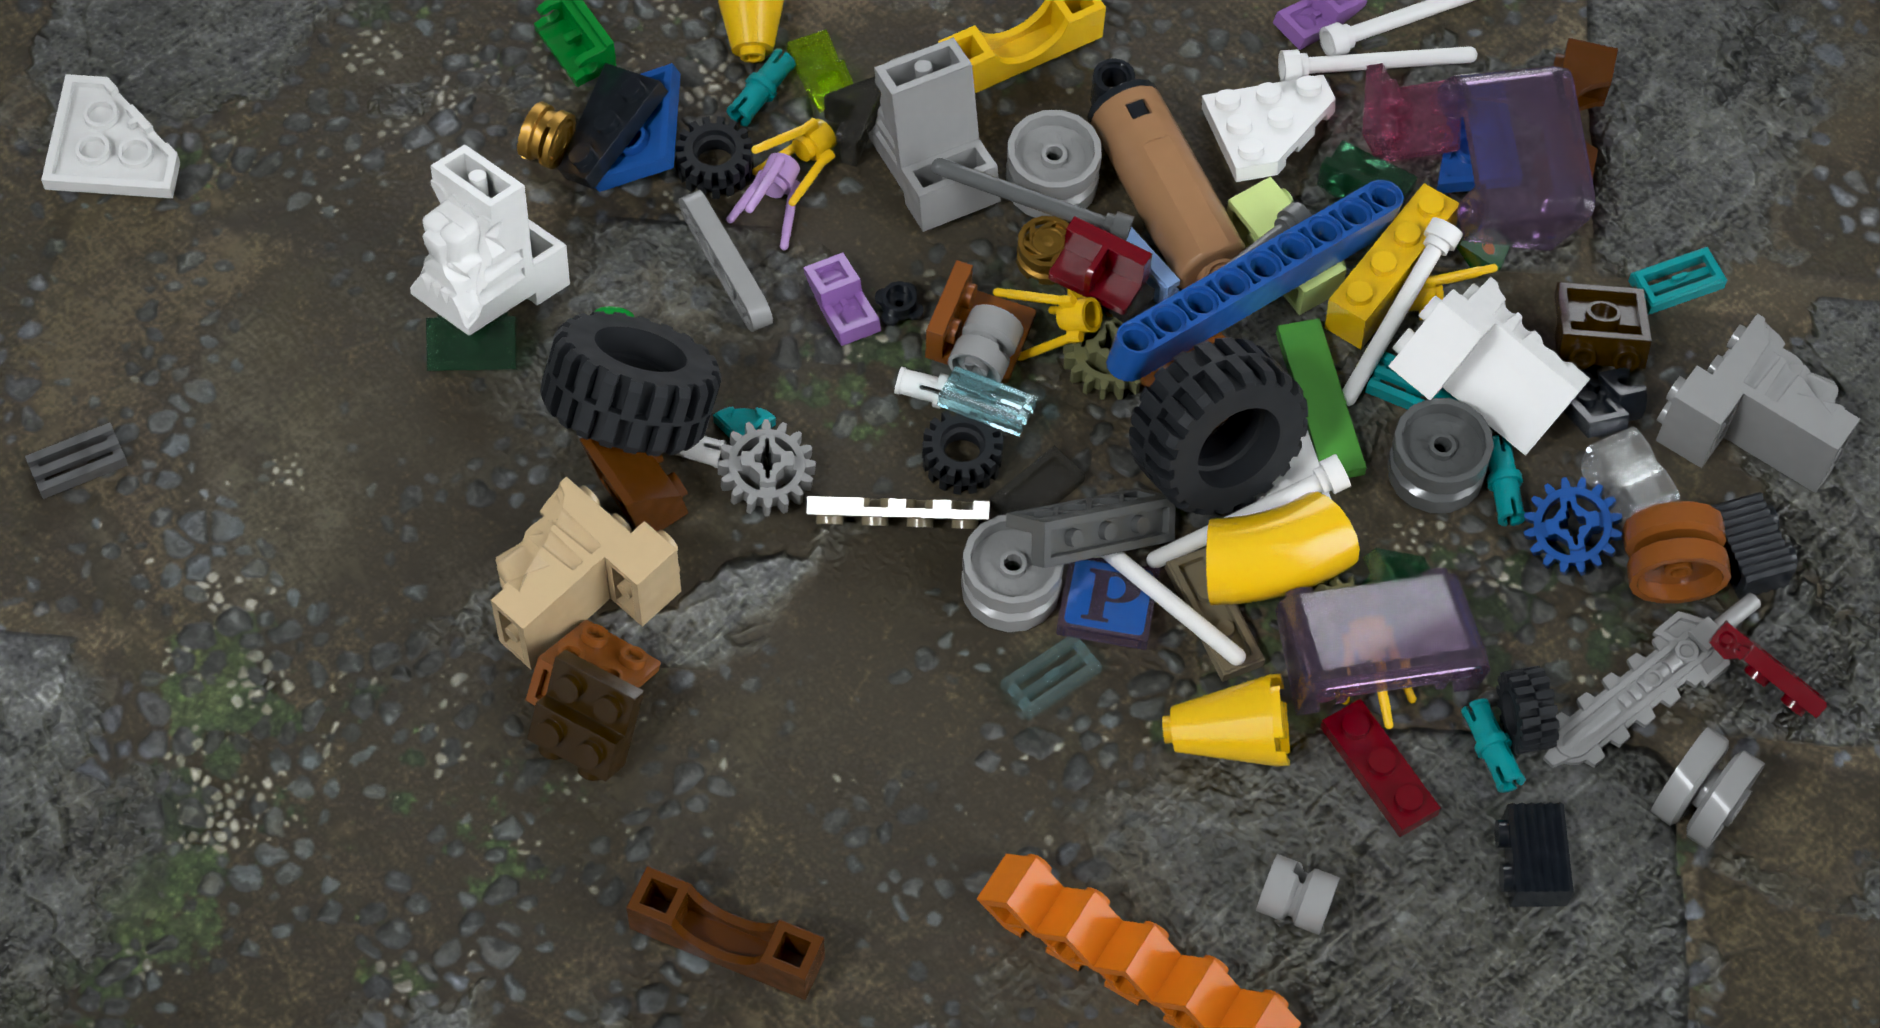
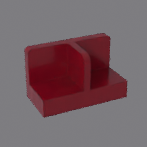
M1074 216L1066 228L1064 249L1049 270L1048 278L1084 297L1096 298L1100 305L1124 315L1149 278L1152 253Z

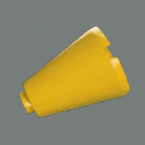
M718 0L732 53L739 56L744 62L757 63L763 61L765 56L770 55L774 50L784 0Z
M1269 674L1172 705L1170 715L1162 717L1165 744L1173 743L1174 751L1177 753L1276 767L1290 766V760L1287 756L1290 753L1287 703L1281 701L1280 689H1285L1282 674Z

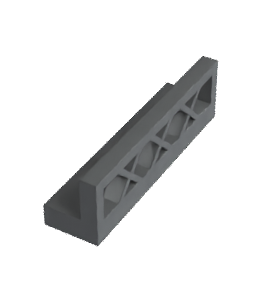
M1134 488L1006 513V527L1032 533L1031 565L1048 568L1175 541V505L1162 493Z

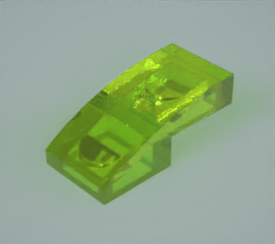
M826 29L787 43L786 49L795 60V69L819 113L859 99L858 92L844 59L839 60Z

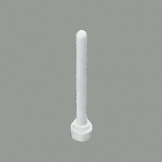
M1425 0L1353 26L1348 24L1342 25L1336 22L1320 29V43L1326 56L1346 55L1350 52V48L1355 47V43L1475 0Z
M1471 46L1308 57L1307 53H1300L1298 49L1281 50L1278 58L1280 81L1282 82L1298 80L1300 77L1315 73L1472 63L1477 59L1478 54L1476 49Z
M1433 217L1424 231V236L1426 237L1423 242L1426 246L1342 389L1347 406H1352L1357 401L1440 256H1446L1448 251H1454L1462 238L1463 233L1453 224L1441 218Z
M1334 454L1319 461V467L1313 469V475L1223 518L1266 511L1293 501L1308 492L1322 491L1326 494L1332 491L1333 494H1336L1351 487V483L1341 461ZM1208 525L1150 552L1146 558L1148 566L1152 569L1161 568L1166 565L1167 561L1207 546Z
M1119 552L1100 556L1229 663L1235 666L1244 663L1246 654L1242 648L1127 554Z

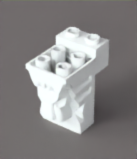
M466 145L461 146L431 165V186L440 205L423 218L425 230L423 239L429 255L424 260L420 276L410 287L411 294L470 336L525 299H529L534 304L539 305L570 285L567 247L563 242L528 219L525 185Z
M1492 277L1481 287L1473 283L1463 295H1460L1454 289L1442 300L1435 295L1418 315L1424 320L1419 329L1414 332L1408 328L1392 349L1398 355L1390 363L1389 367L1429 400L1441 388H1444L1458 401L1470 405L1483 415L1487 424L1526 456L1590 378L1576 368L1577 366L1573 363L1562 361L1554 351L1545 347L1541 336L1535 330L1528 331L1524 328L1522 315L1519 312L1511 313L1508 311L1505 305L1506 298L1501 293L1498 282Z

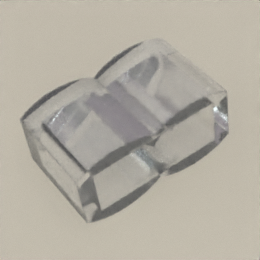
M1634 426L1587 447L1581 460L1583 477L1586 478L1587 483L1592 487L1601 484L1604 488L1603 496L1605 499L1614 496L1617 504L1610 510V513H1622L1623 522L1619 523L1622 528L1625 521L1637 511L1652 505L1680 500V495L1671 477L1656 461L1648 442Z

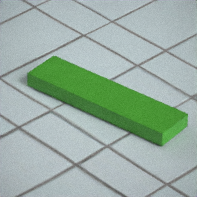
M1320 318L1278 325L1276 336L1288 374L1300 385L1303 395L1307 400V430L1318 462L1336 454L1348 478L1365 475L1367 467Z

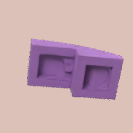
M1302 0L1277 11L1273 24L1301 50L1320 39L1319 32L1322 27L1336 22L1344 24L1359 12L1368 0Z
M843 252L804 267V274L818 305L841 346L881 331L880 319L863 294L861 280Z

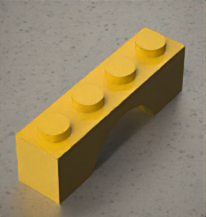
M1044 0L1032 16L1012 29L988 34L980 31L974 25L938 41V43L954 37L972 64L974 90L977 93L1102 38L1106 6L1101 0Z
M1423 183L1329 298L1325 329L1361 350L1379 328L1396 294L1426 247L1423 244L1426 238L1424 231L1433 217L1441 218L1456 226L1460 203Z

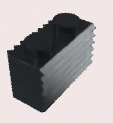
M1758 492L1711 505L1721 512L1724 519L1726 542L1723 547L1729 556L1730 583L1738 599H1742L1748 593L1759 595L1762 592L1767 593L1770 590L1775 591L1778 588L1786 587L1797 569V554L1792 544L1789 542L1785 543V539L1782 538L1781 531L1778 530V514L1771 504L1767 505L1766 501L1763 500V493Z
M1532 802L1528 804H1507L1501 820L1495 821L1494 828L1496 847L1504 848L1505 863H1501L1499 868L1501 892H1508L1510 907L1567 906L1574 893L1564 804L1561 802L1556 804L1551 802L1547 804L1542 802L1537 804Z

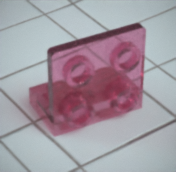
M1383 63L1367 66L1362 134L1377 163L1454 152L1460 149L1463 84L1459 78L1399 87L1397 80L1390 78Z

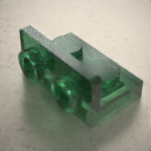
M1342 140L1331 158L1325 157L1321 163L1317 186L1325 189L1326 192L1334 197L1344 198L1372 181L1387 180L1393 182L1403 192V206L1415 188L1418 177Z
M507 311L468 336L438 313L437 317L426 318L427 371L517 370V328H519V319L515 316H508Z

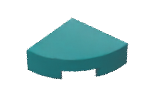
M734 406L724 408L713 415L714 424L729 438L733 431L744 436L745 423L748 422L756 430L762 429L764 419L769 420L771 428L776 425V417L767 410L758 407L755 409H734Z

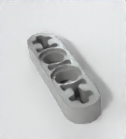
M701 190L679 198V206L685 222L747 328L754 332L772 324L773 317L766 298L706 196Z

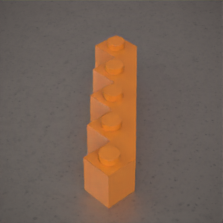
M1005 854L977 897V900L1006 930L1020 938L1025 930L1047 945L1046 953L1077 971H1080L1083 965L1088 966L1103 976L1106 980L1104 982L1106 988L1137 1006L1141 999L1147 1000L1150 1004L1159 1007L1165 1014L1163 1021L1175 1028H1299L1301 1022L1287 1008L1289 1006L1287 1000L1280 994L1268 989L1263 990V992L1241 989L1227 974L1229 971L1228 967L1219 959L1210 955H1204L1203 958L1182 955L1168 940V932L1154 922L1145 921L1144 923L1122 921L1110 908V900L1106 895L1091 887H1087L1085 890L1064 887L1052 875L1050 864L1035 854H1028L1027 856Z

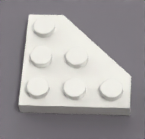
M66 74L41 179L44 189L173 198L180 167L177 152L168 142L165 143L156 134L153 126L133 104L130 105L124 99L116 85L108 77Z
M1307 75L1300 77L1298 80L1276 83L1266 82L1258 86L1235 90L1225 89L1218 93L1202 95V110L1235 181L1241 182L1278 175L1286 166L1287 157L1293 151L1299 152L1315 135V127L1322 119L1327 121L1335 113L1336 98L1324 75Z

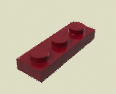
M1361 698L1322 720L1320 728L1399 837L1438 816L1441 809Z

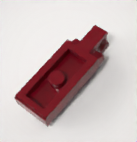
M1727 620L1709 639L1711 646L1724 660L1743 659L1748 663L1743 670L1763 687H1766L1771 682L1785 694L1780 700L1802 717L1808 711L1817 719L1827 707V702L1820 693Z

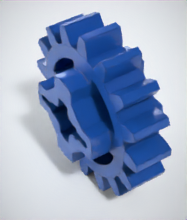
M1563 477L1561 479V489L1555 490L1547 483L1544 485L1547 494L1544 500L1537 496L1531 498L1533 505L1537 508L1536 513L1526 512L1524 514L1525 521L1534 524L1533 528L1524 531L1525 538L1528 540L1537 539L1538 541L1530 548L1532 555L1536 556L1545 553L1543 566L1548 569L1555 562L1560 563V573L1565 576L1570 566H1576L1580 576L1585 575V564L1590 562L1597 569H1601L1603 566L1600 556L1604 553L1607 556L1614 557L1616 554L1615 549L1609 544L1610 541H1619L1623 538L1622 532L1613 528V525L1623 522L1622 513H1610V510L1617 504L1616 499L1613 496L1602 500L1603 486L1598 484L1590 491L1587 489V481L1584 477L1580 478L1577 487H1571L1567 477ZM1577 498L1591 502L1600 512H1597V510L1588 512L1578 505ZM1560 501L1561 508L1554 518L1546 519L1544 522L1550 508ZM1570 508H1572L1574 517L1577 518L1579 524L1586 523V525L1579 527L1577 545H1575L1573 536H1570L1568 529H1561L1568 526ZM1603 531V535L1597 545L1591 550L1586 551V544L1593 534ZM1547 541L1561 542L1569 548L1570 555L1556 551Z

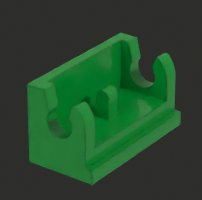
M546 0L536 8L541 16L554 10L550 15L544 16L534 23L535 30L576 87L599 77L605 63L617 66L614 42L583 0Z

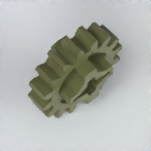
M1102 308V323L1098 331L1084 333L1083 342L1069 343L1063 346L1064 369L1071 370L1070 381L1072 384L1080 381L1084 382L1083 393L1088 394L1095 388L1099 390V398L1101 400L1106 398L1108 392H1114L1117 399L1122 400L1124 389L1128 388L1135 395L1139 393L1141 379L1133 382L1117 379L1107 369L1106 360L1118 328L1137 315L1134 314L1128 320L1122 319L1121 314L1114 312L1113 317H1107L1106 312Z

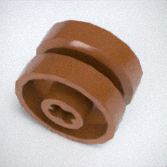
M1673 501L1652 505L1637 511L1625 521L1622 531L1624 548L1628 558H1630L1627 563L1628 582L1632 593L1637 597L1656 603H1685L1714 595L1728 585L1731 579L1729 556L1723 547L1726 542L1724 519L1719 510L1710 505L1694 501Z

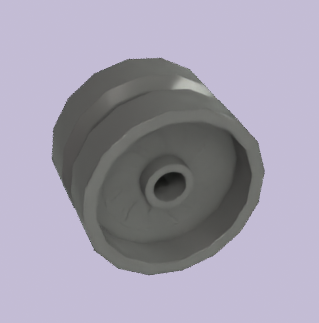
M1432 398L1431 400L1427 399L1412 405L1400 417L1387 462L1389 481L1396 494L1413 508L1428 513H1451L1466 507L1479 495L1494 448L1492 430L1483 415L1470 405L1451 398Z

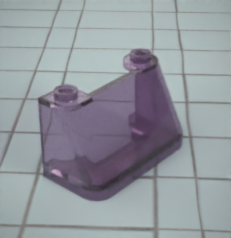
M1541 66L1454 75L1437 88L1438 105L1443 115L1453 119L1464 118L1475 187L1460 201L1457 209L1463 241L1551 251L1587 223L1594 211L1595 191L1572 73L1567 68Z
M1434 568L1420 574L1421 577L1317 592H1313L1311 587H1300L1286 592V598L1278 603L1275 612L1296 716L1319 712V703L1334 699L1336 704L1345 703L1349 696L1431 684H1435L1436 689H1443L1449 681H1452L1454 693L1477 689L1490 671L1484 643L1458 575L1448 573L1447 568Z

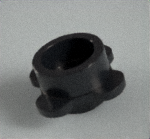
M892 282L885 288L879 289L875 294V302L882 307V321L886 325L895 326L899 321L909 318L918 320L923 316L924 308L917 302V289L912 283ZM900 302L903 303V305L901 307H898L895 305V303Z

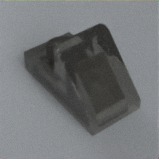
M875 76L831 91L824 96L825 119L840 124L836 134L837 144H840V162L857 167L869 141L868 132L875 126L878 109L881 106V91L875 84Z

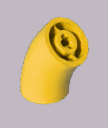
M1308 492L1286 504L1258 513L1228 518H1211L1208 523L1206 546L1207 592L1210 605L1242 604L1286 596L1316 586L1352 568L1358 562L1360 548L1357 535L1350 520L1340 506L1328 496L1319 492Z

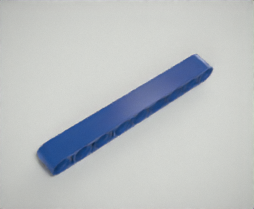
M1387 180L1372 181L1123 323L1118 328L1107 357V369L1117 379L1130 382L1139 380L1172 361V358L1180 352L1189 351L1194 348V345L1208 340L1377 241L1396 218L1403 204V192L1393 182Z

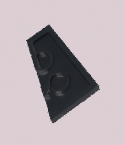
M605 63L558 167L562 175L567 180L594 189L667 95L668 90L661 81Z

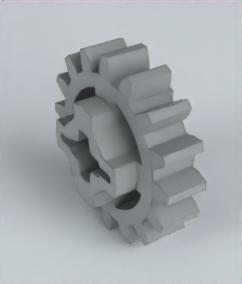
M768 419L763 420L762 429L758 430L750 422L745 423V435L742 436L733 431L730 434L731 445H722L720 458L723 460L718 461V475L724 476L721 478L722 491L733 489L731 503L735 505L742 500L746 501V512L749 514L754 511L756 506L763 508L764 516H770L773 506H778L779 510L785 514L788 512L789 500L800 505L803 502L804 496L802 490L811 491L813 478L811 475L815 474L816 461L810 460L812 447L811 445L800 446L802 440V433L800 431L793 433L791 436L787 435V423L782 422L777 430L771 429ZM764 457L767 458V464L770 466L769 479L766 478V470H763Z

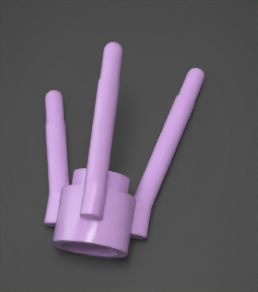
M772 153L763 170L758 171L753 183L727 216L726 221L733 223L744 209L747 213H752L765 194L772 198H781L786 194L788 197L780 248L787 250L796 205L790 206L788 201L800 184L796 180L800 171L796 160L784 153Z

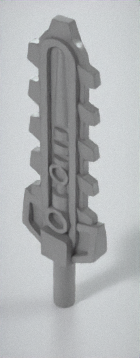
M1748 593L1714 621L1709 616L1704 619L1684 612H1676L1653 632L1652 635L1655 638L1651 643L1655 651L1646 658L1638 653L1628 658L1626 662L1630 670L1621 677L1612 672L1604 677L1601 682L1605 690L1596 697L1586 692L1577 698L1576 702L1580 709L1569 717L1562 712L1556 715L1560 724V728L1557 729L1559 740H1557L1556 747L1548 750L1543 760L1552 768L1562 764L1571 766L1586 763L1594 768L1605 758L1602 748L1609 743L1620 748L1631 737L1627 730L1631 725L1637 723L1645 728L1655 719L1656 716L1652 710L1655 706L1661 703L1670 708L1680 700L1681 696L1677 689L1686 683L1695 688L1701 683L1705 688L1728 670L1730 659L1724 660L1711 646L1709 639L1726 620L1735 627L1761 607L1760 600L1753 593Z

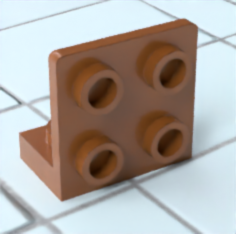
M956 260L926 329L925 358L948 365V358L957 339L962 336L963 326L971 310L976 305H994L1013 314L1024 328L1023 336L1015 353L1009 357L1010 363L1001 383H1008L1036 318V310L978 291V285L972 283L973 265Z
M584 620L538 657L525 700L535 706L536 702L546 695L555 657L564 650L579 656L637 688L641 687L659 671L661 662L647 654L640 647L633 646L608 632L605 627L594 624L589 620Z

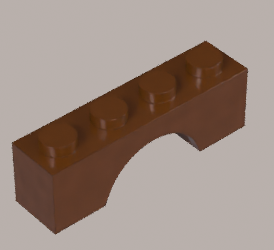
M1568 38L1564 54L1556 52L1550 77L1557 78L1556 87H1548L1543 107L1544 111L1551 112L1549 121L1542 119L1536 144L1543 145L1544 147L1542 155L1534 154L1529 178L1536 180L1533 197L1584 207L1592 183L1598 149L1588 144L1579 136L1571 118L1582 110L1604 106L1613 78L1618 48Z
M648 866L626 907L631 930L803 1000H806L825 959L824 937L782 920L774 923H759L733 915L705 899L692 884Z

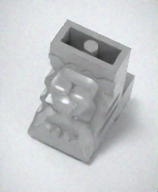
M954 37L874 67L875 84L881 91V106L878 109L876 124L868 132L869 139L903 190L905 204L923 232L1001 202L998 196L936 175L931 169V164L935 159L943 158L999 178L997 164L979 139L972 64Z
M1757 313L1747 328L1741 324L1737 327L1726 347L1729 349L1723 357L1717 355L1707 371L1696 366L1687 379L1681 376L1678 377L1666 396V399L1669 401L1657 418V421L1662 426L1656 441L1702 468L1722 439L1725 438L1812 492L1817 493L1838 463L1860 418L1845 410L1844 406L1835 403L1839 391L1835 381L1811 373L1796 355L1783 349L1785 346L1783 339L1765 322V318Z

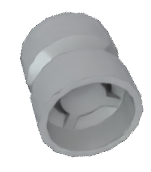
M987 304L976 305L971 310L963 326L962 336L957 339L948 358V365L951 371L960 379L974 386L982 388L997 387L1009 366V357L1015 353L1023 336L1024 328L1021 322L1005 309Z
M1277 854L1266 879L1256 911L1278 920L1290 916L1293 919L1294 926L1319 935L1334 898L1340 877L1316 868L1309 873L1304 872L1302 863Z

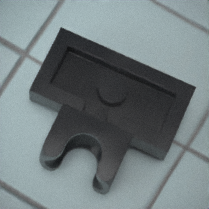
M1623 367L1599 372L1598 380L1587 369H1581L1580 371L1589 377L1590 380L1563 411L1587 438L1605 436L1609 433L1628 429L1629 421L1643 417L1647 405V387L1642 384L1626 386L1627 379L1630 376V369Z

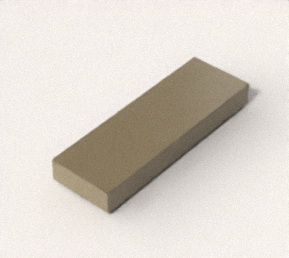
M1206 547L1167 561L1165 570L1179 598L1245 651L1246 659L1244 663L1235 666L1201 640L1221 681L1224 682L1264 667L1265 658L1237 604L1210 605L1206 576Z

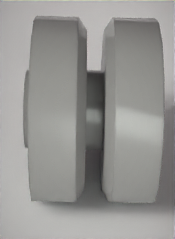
M1042 110L1028 115L1013 128L1009 137L1006 181L1086 209L1092 204L1098 190L1102 156L1101 140L1094 127L1079 115L1064 110ZM1013 202L1016 207L1029 216L1035 218L1052 216Z
M1006 515L996 516L981 523L968 537L962 560L961 586L963 601L973 617L989 628L1004 632L1026 631L1043 623L1056 609L1061 592V577L1064 564L1048 568L1031 565L1032 533L1006 527Z
M1707 727L1686 753L1650 813L1671 826L1681 821L1692 805L1695 806L1697 810L1686 827V837L1706 850L1715 841L1725 826L1728 828L1752 793L1750 788L1765 765L1764 762L1744 750L1734 755L1723 771L1720 770L1718 767L1729 749V740L1710 727Z

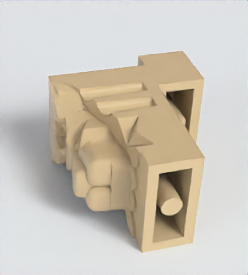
M565 477L560 482L558 489L540 510V514L543 517L527 529L523 541L496 557L497 571L503 590L491 599L499 641L532 670L536 666L537 659L541 654L584 620L591 617L609 599L613 600L643 627L681 592L680 567L677 554L678 546L668 533L661 529L656 532L645 521L632 532L629 524L617 513L610 515L600 506L599 499L588 487L584 485L578 487L568 477Z

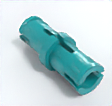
M775 49L759 71L753 72L748 76L745 81L747 83L746 87L733 103L727 107V114L732 120L739 122L743 116L744 118L741 120L740 125L748 126L766 102L773 101L777 96L778 86L796 67L795 60L786 51L779 59L782 49Z
M1499 435L1492 436L1494 448L1488 464L1490 474L1486 479L1487 486L1494 494L1498 524L1507 526V517H1509L1511 526H1516L1525 521L1524 514L1526 512L1524 511L1520 491L1523 477L1521 471L1516 469L1512 444L1502 437L1503 444L1500 445Z
M1481 698L1471 701L1469 705L1473 711H1470L1468 706H1464L1461 714L1465 718L1476 741L1474 750L1478 758L1485 760L1496 784L1497 791L1500 793L1517 789L1513 780H1516L1518 785H1523L1526 779L1524 774L1521 773L1510 749L1512 745L1510 736L1507 732H1502L1490 707L1489 700Z

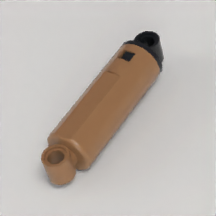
M1117 58L1105 59L1098 63L1094 69L1090 97L1092 106L1087 115L1088 122L1094 127L1099 136L1101 147L1165 264L1180 279L1178 287L1185 289L1221 268L1246 249V246L1156 85L1149 80L1135 79L1134 69L1128 62Z

